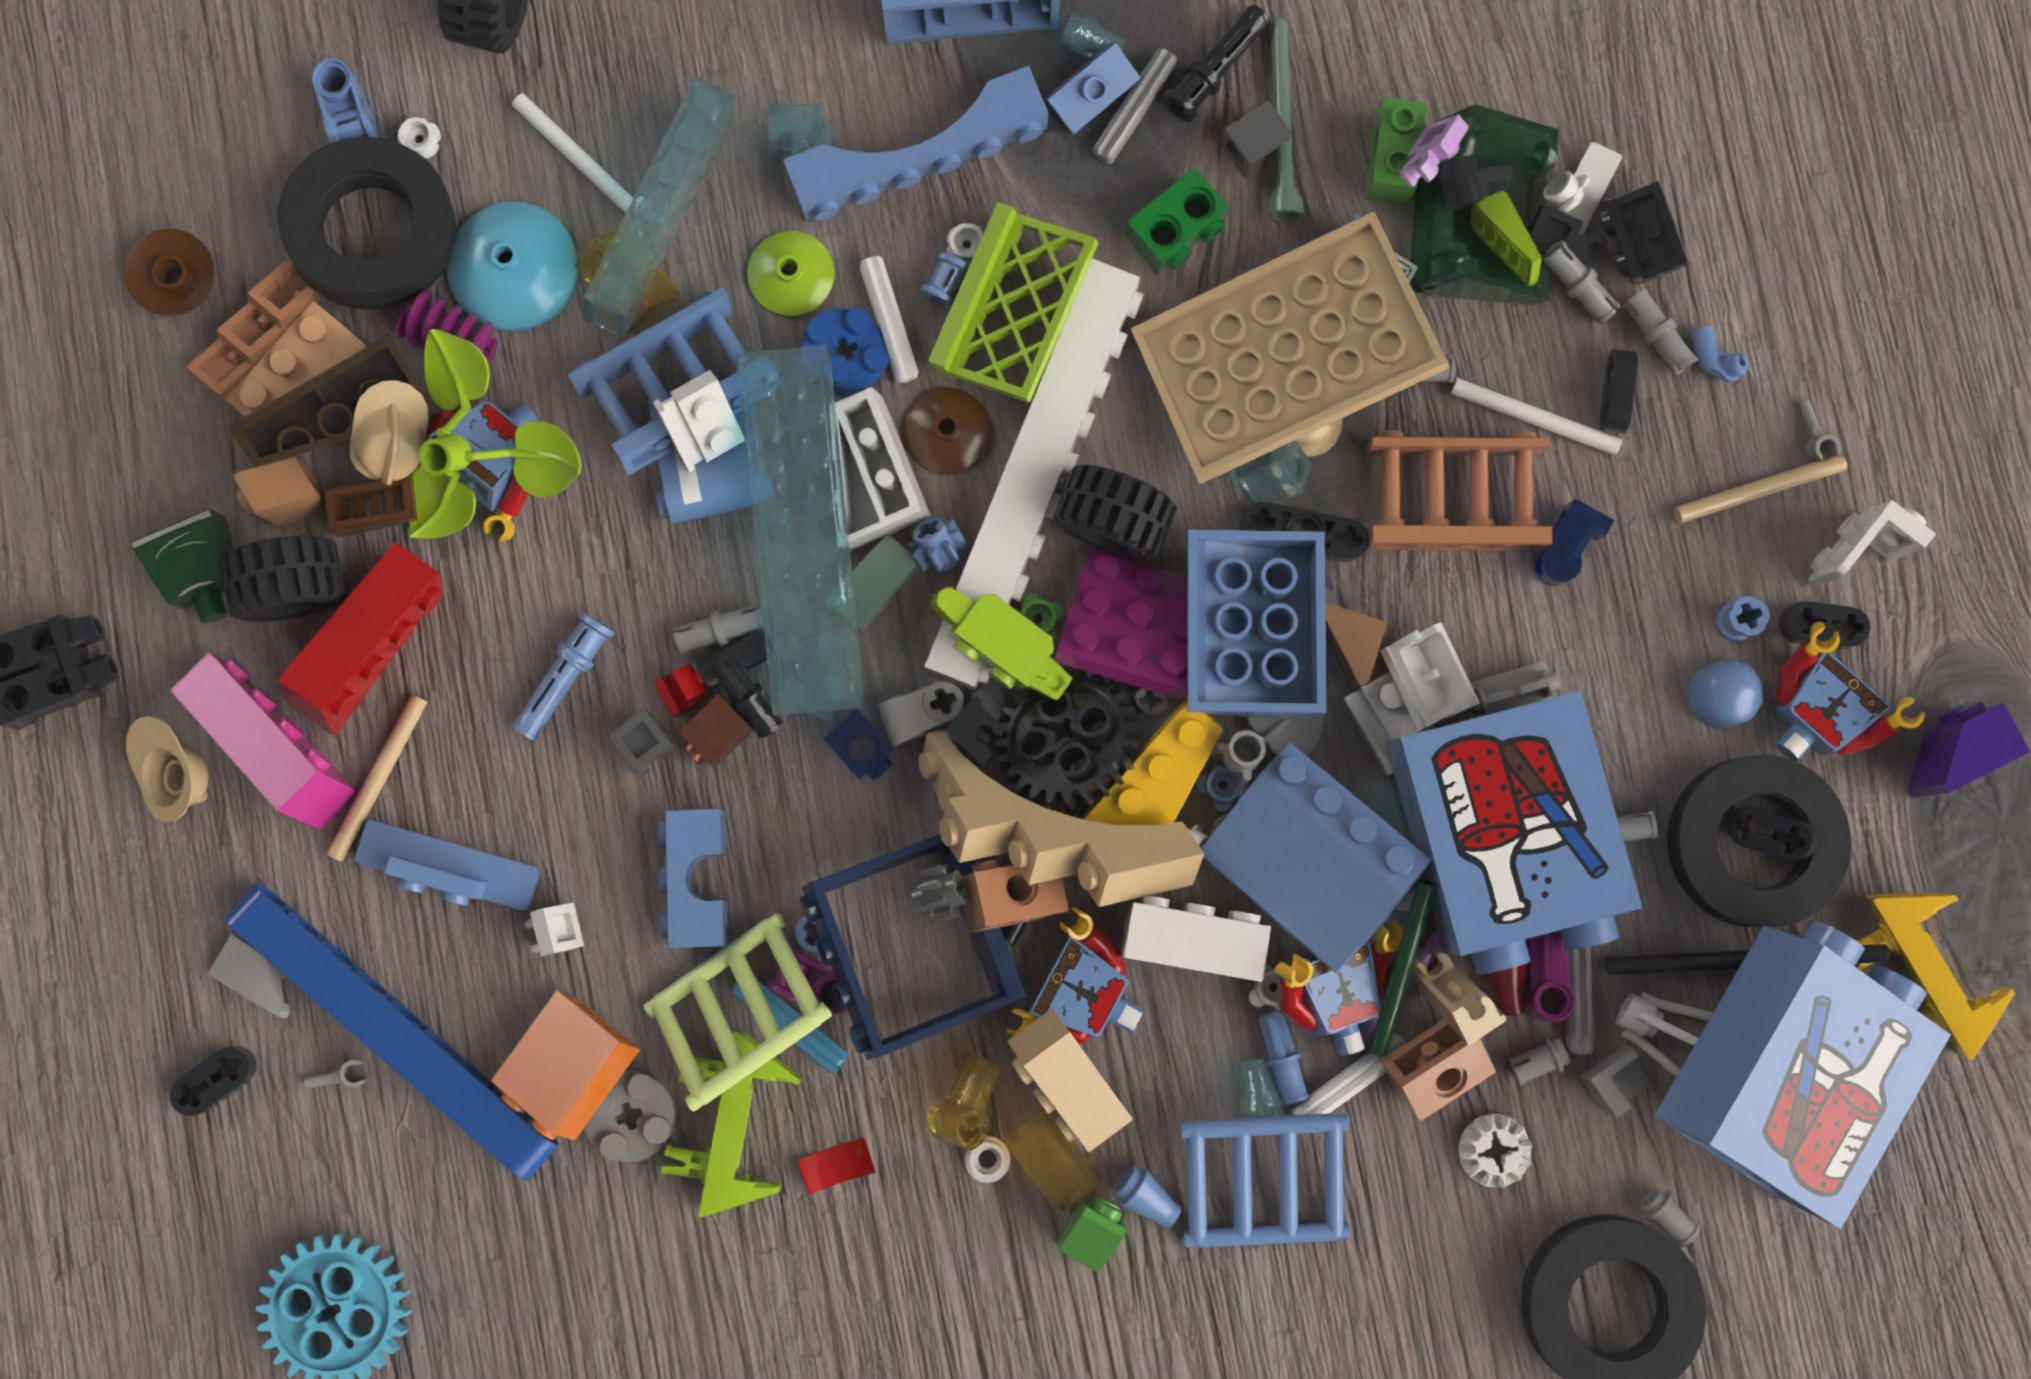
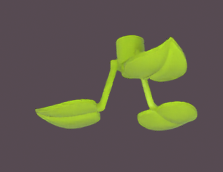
M439 329L429 330L424 349V374L428 392L434 403L442 410H454L459 407L460 409L443 428L436 430L438 438L427 440L420 447L419 461L421 466L412 474L418 520L410 522L409 537L417 539L442 538L461 531L471 522L476 510V496L469 485L458 481L460 478L459 471L465 469L471 461L516 457L513 466L514 476L525 492L536 497H550L563 492L581 474L582 463L576 445L558 426L546 421H530L516 429V449L508 448L477 452L472 451L471 445L463 437L451 434L453 429L470 411L471 404L469 400L479 399L486 393L490 380L489 365L482 351L470 341Z

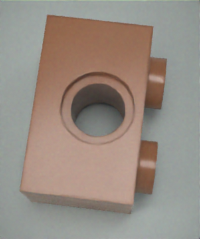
M998 860L974 864L971 866L973 873L964 876L968 889V902L963 907L969 933L1052 918L1069 911L1062 878L1028 885L1018 868H1015L1013 865L1000 867ZM1008 881H1011L1018 890L1017 901L1013 900L1007 892L1006 886Z
M1444 1019L1380 1060L1398 1096L1419 1121H1422L1496 1073L1481 1039L1468 1046Z

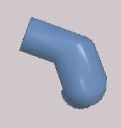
M1712 326L1701 327L1690 332L1698 364L1703 371L1725 382L1738 380L1740 376L1747 372L1749 364L1743 354H1728L1718 349Z

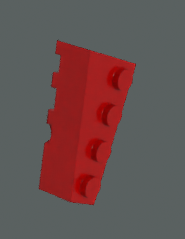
M394 542L277 679L291 706L335 737L400 646L411 636L414 627L424 613L430 612L440 601L443 594V585L439 572Z

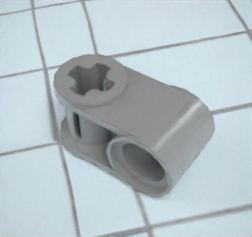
M942 681L917 691L898 695L876 705L893 748L921 738L932 730L952 723L965 708L966 702L965 696L957 686L950 682ZM941 691H944L949 697L956 696L957 699L956 702L951 704L952 712L947 715L941 709L934 710L933 704L939 701L937 694Z

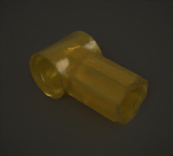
M967 1052L948 1098L937 1101L929 1112L927 1118L929 1134L933 1138L967 1150H973L981 1145L988 1131V1119L984 1111L1003 1067L979 1055Z

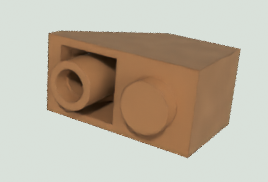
M296 457L243 470L233 475L241 489L236 492L238 501L250 516L254 514L259 516L265 524L270 522L286 530L325 507L322 487L310 467Z

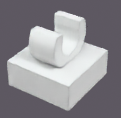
M574 902L530 912L531 919L525 922L526 929L534 928L537 944L530 946L531 952H540L542 957L584 946Z

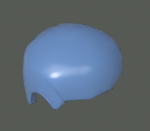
M1726 659L1700 668L1694 674L1688 687L1689 706L1698 720L1717 729L1738 726L1755 717L1764 702L1762 682L1754 668L1746 662H1739L1737 659Z

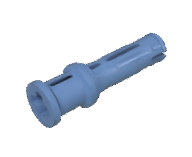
M583 611L578 615L580 622L565 643L560 642L557 646L556 654L559 657L536 688L515 722L511 724L512 728L531 740L536 741L538 739L537 736L560 705L581 671L587 672L588 669H592L594 666L592 659L606 638L612 639L615 635L614 631Z

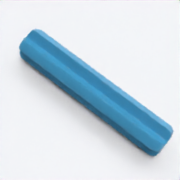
M756 978L780 1029H783L802 1016V1014L776 993L767 989L766 985ZM736 982L733 986L732 993L734 996H736L739 1000H741L744 1004L748 1006L740 990V987ZM818 1027L794 1043L832 1074L838 1071L848 1057V1052Z

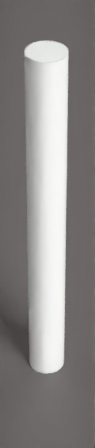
M524 93L519 94L513 100L512 107L635 224L640 223L646 217L648 211Z
M1460 378L1455 379L1450 394L1615 456L1622 444V439Z

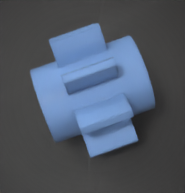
M938 517L922 521L914 529L913 538L915 541L908 544L920 568L925 571L931 566L936 572H946L954 568L962 559L960 549L967 546V542L954 520L950 519L944 524L942 519Z

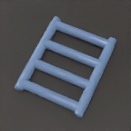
M1327 1113L1180 1122L1179 1132L1181 1138L1186 1139L1189 1231H1184L1182 1237L1183 1247L1207 1248L1349 1239L1351 1233L1348 1222H1344L1343 1131L1349 1128V1115L1347 1113ZM1324 1133L1325 1223L1298 1224L1297 1134ZM1278 1135L1280 1225L1252 1226L1251 1136ZM1232 1137L1234 1227L1207 1229L1205 1139Z

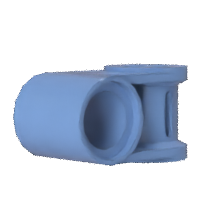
M332 58L319 62L313 69L311 77L322 112L323 125L330 143L358 137L379 138L375 119L367 104L358 78L341 60ZM346 78L342 89L337 92L329 91L331 84L335 80Z

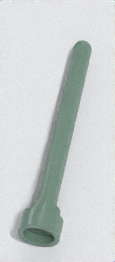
M1277 17L1270 24L1273 108L1291 131L1288 26L1284 18ZM1291 135L1289 141L1275 149L1276 188L1272 190V196L1268 198V218L1275 222H1292L1303 217V197L1298 195V189L1293 187Z

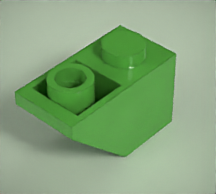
M1095 1194L1093 1200L1082 1195L1057 1242L1058 1251L1099 1273L1128 1230L1121 1216L1123 1213L1119 1211L1120 1207L1099 1194Z

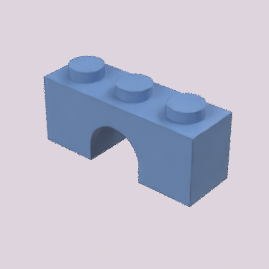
M722 809L665 811L666 821H659L658 825L659 847L666 848V866H661L659 870L661 894L667 893V912H661L660 915L661 938L668 939V948L727 946L729 944L728 901H708L701 898L695 892L691 881L693 869L702 859L710 856H727L726 811Z

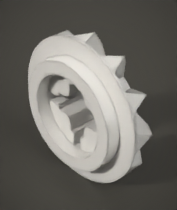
M1487 1114L1473 1120L1463 1131L1459 1141V1158L1465 1172L1477 1183L1485 1187L1505 1188L1516 1181H1520L1526 1169L1532 1165L1531 1149L1533 1145L1528 1138L1525 1128L1514 1119L1501 1114ZM1492 1132H1494V1137L1497 1138L1499 1144L1513 1147L1514 1149L1508 1150V1153L1501 1155L1502 1163H1500V1170L1493 1158L1483 1155L1478 1156V1153H1483L1485 1150L1492 1148Z

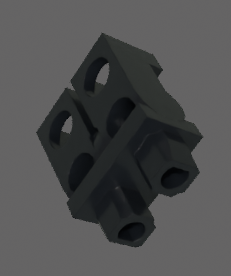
M57 615L46 619L47 621L0 635V726L19 730L35 723L34 720L75 706L86 699L91 700L102 696L100 688L119 678L115 662L110 655L103 654L89 659L85 646L105 639V633L97 617L88 615L69 619L62 615Z

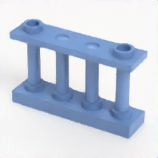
M723 287L712 293L701 294L694 299L690 306L598 358H589L581 362L575 371L567 374L579 399L583 400L594 394L618 431L620 438L611 445L628 476L675 450V447L659 415L658 418L642 427L634 425L609 384L633 372L651 402L658 399L662 403L669 399L670 396L648 362L671 350L690 380L705 373L706 370L686 340L710 328L736 368L735 374L719 382L734 415L782 388L777 368L769 356L766 355L759 360H751L725 321V318L732 315L733 312L728 295Z

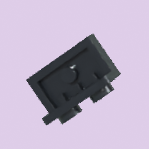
M1659 181L1618 198H1615L1613 195L1604 198L1607 210L1601 212V218L1609 237L1616 235L1622 251L1615 253V257L1624 278L1631 275L1632 280L1641 285L1690 265Z

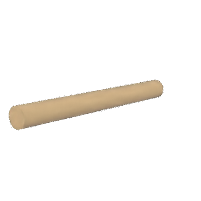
M1843 454L1831 456L1821 461L1812 462L1674 507V515L1677 522L1681 524L1847 470V461Z
M411 694L326 853L328 856L343 862L428 703L426 700Z

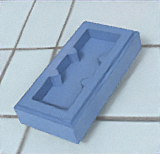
M1111 42L1050 93L1045 100L1070 133L1075 134L1139 81L1141 77L1115 42Z

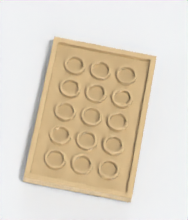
M1374 211L1131 328L1193 472L1200 484L1449 368L1448 361Z

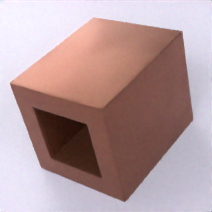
M717 694L679 731L687 740L681 747L698 765H701L706 760L710 765L716 767L754 729L724 698Z

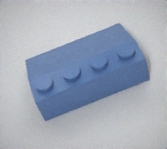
M1187 531V712L1268 719H1318L1326 713L1325 532Z
M1291 742L1259 774L1201 848L1204 852L1203 860L1336 975L1416 888L1418 880L1426 877L1432 862L1428 856Z

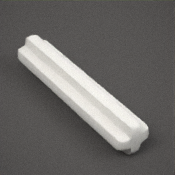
M881 256L866 258L860 263V271L877 325L885 341L894 379L897 383L912 381L917 378L918 368L883 258Z
M1393 1034L1387 1056L1406 1044L1402 1036ZM1368 1052L1310 1094L1308 1099L1296 1104L1291 1110L1292 1114L1331 1113L1386 1073L1380 1061L1384 1057Z

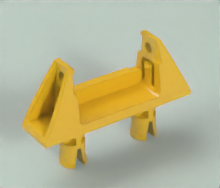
M1951 893L1867 894L1863 896L1879 924L1877 931L1861 938L1857 942L1861 945L1886 944L1889 955L1892 953L1896 956L1899 955L1914 982L1927 992L1924 998L1927 1002L1925 1004L1926 1009L1920 1013L1951 1034L1949 1040L1957 1054L1968 1061L1974 1059L2004 1013L2015 992L2012 988L2003 985L1986 996H1980L1966 1002L1968 1001L1966 995L1928 932L1924 931L1919 924L1936 914L1938 910L1953 902H1957L1959 900L1957 896ZM1873 963L1856 964L1855 967L1863 971L1864 968Z

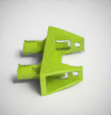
M738 1029L732 1033L743 1056L760 1045L743 1030ZM694 1056L699 1069L703 1071L701 1074L705 1082L727 1068L725 1061ZM776 1056L721 1094L712 1145L707 1153L673 1147L672 1145L666 1146L665 1156L685 1162V1164H664L661 1174L701 1180V1185H704L699 1217L715 1214L778 1193L782 1189V1183L760 1180L750 1177V1174H736V1169L740 1165L754 1090L752 1089L753 1078L763 1079L764 1083H768V1080L794 1085L801 1083L802 1077ZM679 1074V1083L684 1084L682 1075Z

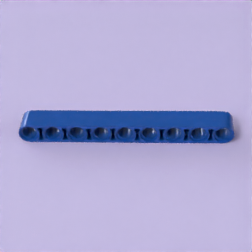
M255 882L224 917L227 925L516 1176L529 1181L558 1147L559 1142L556 1138L551 1140L532 1127L531 1123L534 1121V1118L526 1111L520 1113L503 1102L501 1096L504 1092L270 889Z

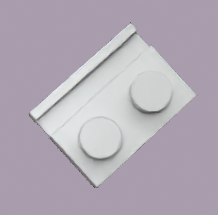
M711 370L671 391L672 397L662 403L658 399L652 402L682 463L689 473L695 470L693 465L705 459L706 462H709L746 441L722 388Z
M1390 672L1341 699L1386 776L1394 773L1386 742L1436 729L1433 726L1421 731L1417 730Z

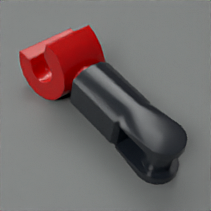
M755 632L738 641L733 646L730 645L696 663L699 669L697 671L694 670L692 665H688L671 671L672 674L653 680L671 716L679 717L698 706L707 697L704 686L707 685L711 691L722 685L711 668L713 663L726 654L734 656L744 671L750 670L768 661L773 656L774 644L772 638L765 632Z

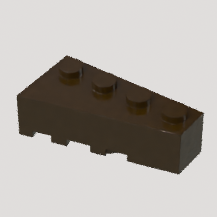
M386 334L229 426V430L256 468L321 447L350 440L354 411L359 397L368 387L381 381L398 380L412 385L422 394L428 406V416L440 412L390 334Z

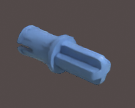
M1272 1012L1259 1018V1024L1269 1059L1265 1062L1267 1066H1272L1281 1097V1105L1308 1099L1309 1094L1306 1091L1298 1058L1302 1057L1301 1052L1295 1051L1285 1014L1282 1012Z

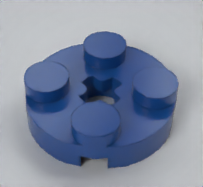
M853 308L851 310L831 309L815 316L803 333L798 351L800 364L807 377L820 387L823 384L827 388L834 389L833 394L844 397L852 396L873 387L889 362L888 351L881 330L872 322L869 313L860 308ZM839 344L845 345L852 350L851 360L847 361L844 355L836 356L834 350L837 349Z

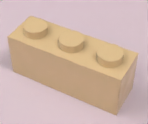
M1053 1008L1007 1041L1017 1056L1011 1062L1012 1066L1026 1085L1032 1081L1037 1083L1039 1087L1033 1091L1034 1095L1048 1114L1055 1109L1058 1111L1060 1116L1054 1121L1069 1142L1078 1138L1086 1150L1090 1152L1133 1120Z

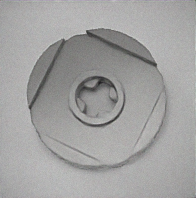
M626 1069L584 1127L586 1135L594 1148L600 1151L607 1160H617L626 1163L645 1160L660 1151L671 1136L677 1119L676 1102L669 1087L659 1078H655L641 1070ZM624 1103H629L632 1109H641L642 1116L636 1119L637 1128H630L627 1123H620L618 1115L623 1113L622 1105Z

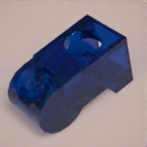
M1577 499L1566 504L1552 529V545L1540 551L1536 559L1535 573L1538 579L1549 586H1560L1575 578L1581 570V555L1589 540L1598 541L1605 537L1614 519Z

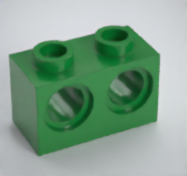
M1194 167L1127 221L1125 237L1157 274L1168 266L1171 270H1174L1190 257L1192 252L1189 249L1201 239L1208 243L1225 228L1223 221L1229 207ZM1190 204H1198L1205 209L1207 215L1202 218H1193L1186 213L1184 208ZM1156 231H1165L1172 236L1173 242L1165 246L1158 245L1152 240L1151 235Z

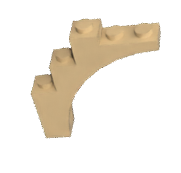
M944 730L927 733L923 752L920 753L918 759L919 769L923 778L929 780L937 794L940 807L945 811L944 817L939 824L940 836L946 846H950L959 863L1009 853L1012 865L1020 870L1028 885L1077 874L1083 889L1088 890L1098 907L1194 884L1204 852L1182 821L1151 826L1114 825L1079 819L1044 808L1012 793L986 776L958 750Z

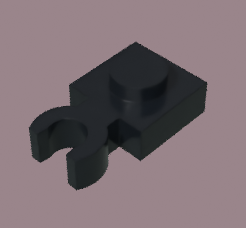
M1545 204L1539 205L1528 230L1540 255H1546L1545 252L1550 247L1564 240L1568 248L1586 268H1596L1598 264L1595 260L1587 257L1586 247L1588 244L1593 243L1596 246L1602 247L1606 246L1608 242L1606 238L1599 234L1580 235L1579 231L1583 221Z

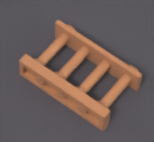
M1397 430L1378 432L1377 437H1371L1365 445V455H1381L1382 519L1378 520V525H1372L1367 531L1369 534L1367 550L1543 551L1552 545V526H1538V520L1533 519L1532 456H1540L1549 449L1550 438H1536V433L1531 431L1513 432L1509 434V438L1404 437V432ZM1399 455H1426L1427 519L1422 520V525H1405V520L1400 518ZM1444 456H1470L1471 520L1466 521V526H1449V520L1445 519ZM1488 456H1514L1515 520L1511 521V526H1494L1493 520L1489 519Z

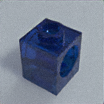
M858 709L824 738L825 742L861 782L868 776L874 782L894 764L889 758L895 751ZM861 737L870 738L875 744L873 756L866 761L853 759L850 752L852 743Z

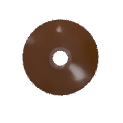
M179 229L154 231L139 240L130 251L125 264V283L132 298L149 312L162 316L181 315L196 308L209 294L215 276L213 258L204 243L186 231ZM175 271H181L180 279L173 284L170 283L171 274Z
M956 388L935 389L919 397L910 407L904 421V441L911 457L924 469L941 475L959 474L975 466L985 455L991 439L990 419L983 405L971 394ZM943 421H951L955 425V430L953 433L945 435L939 431L938 427Z

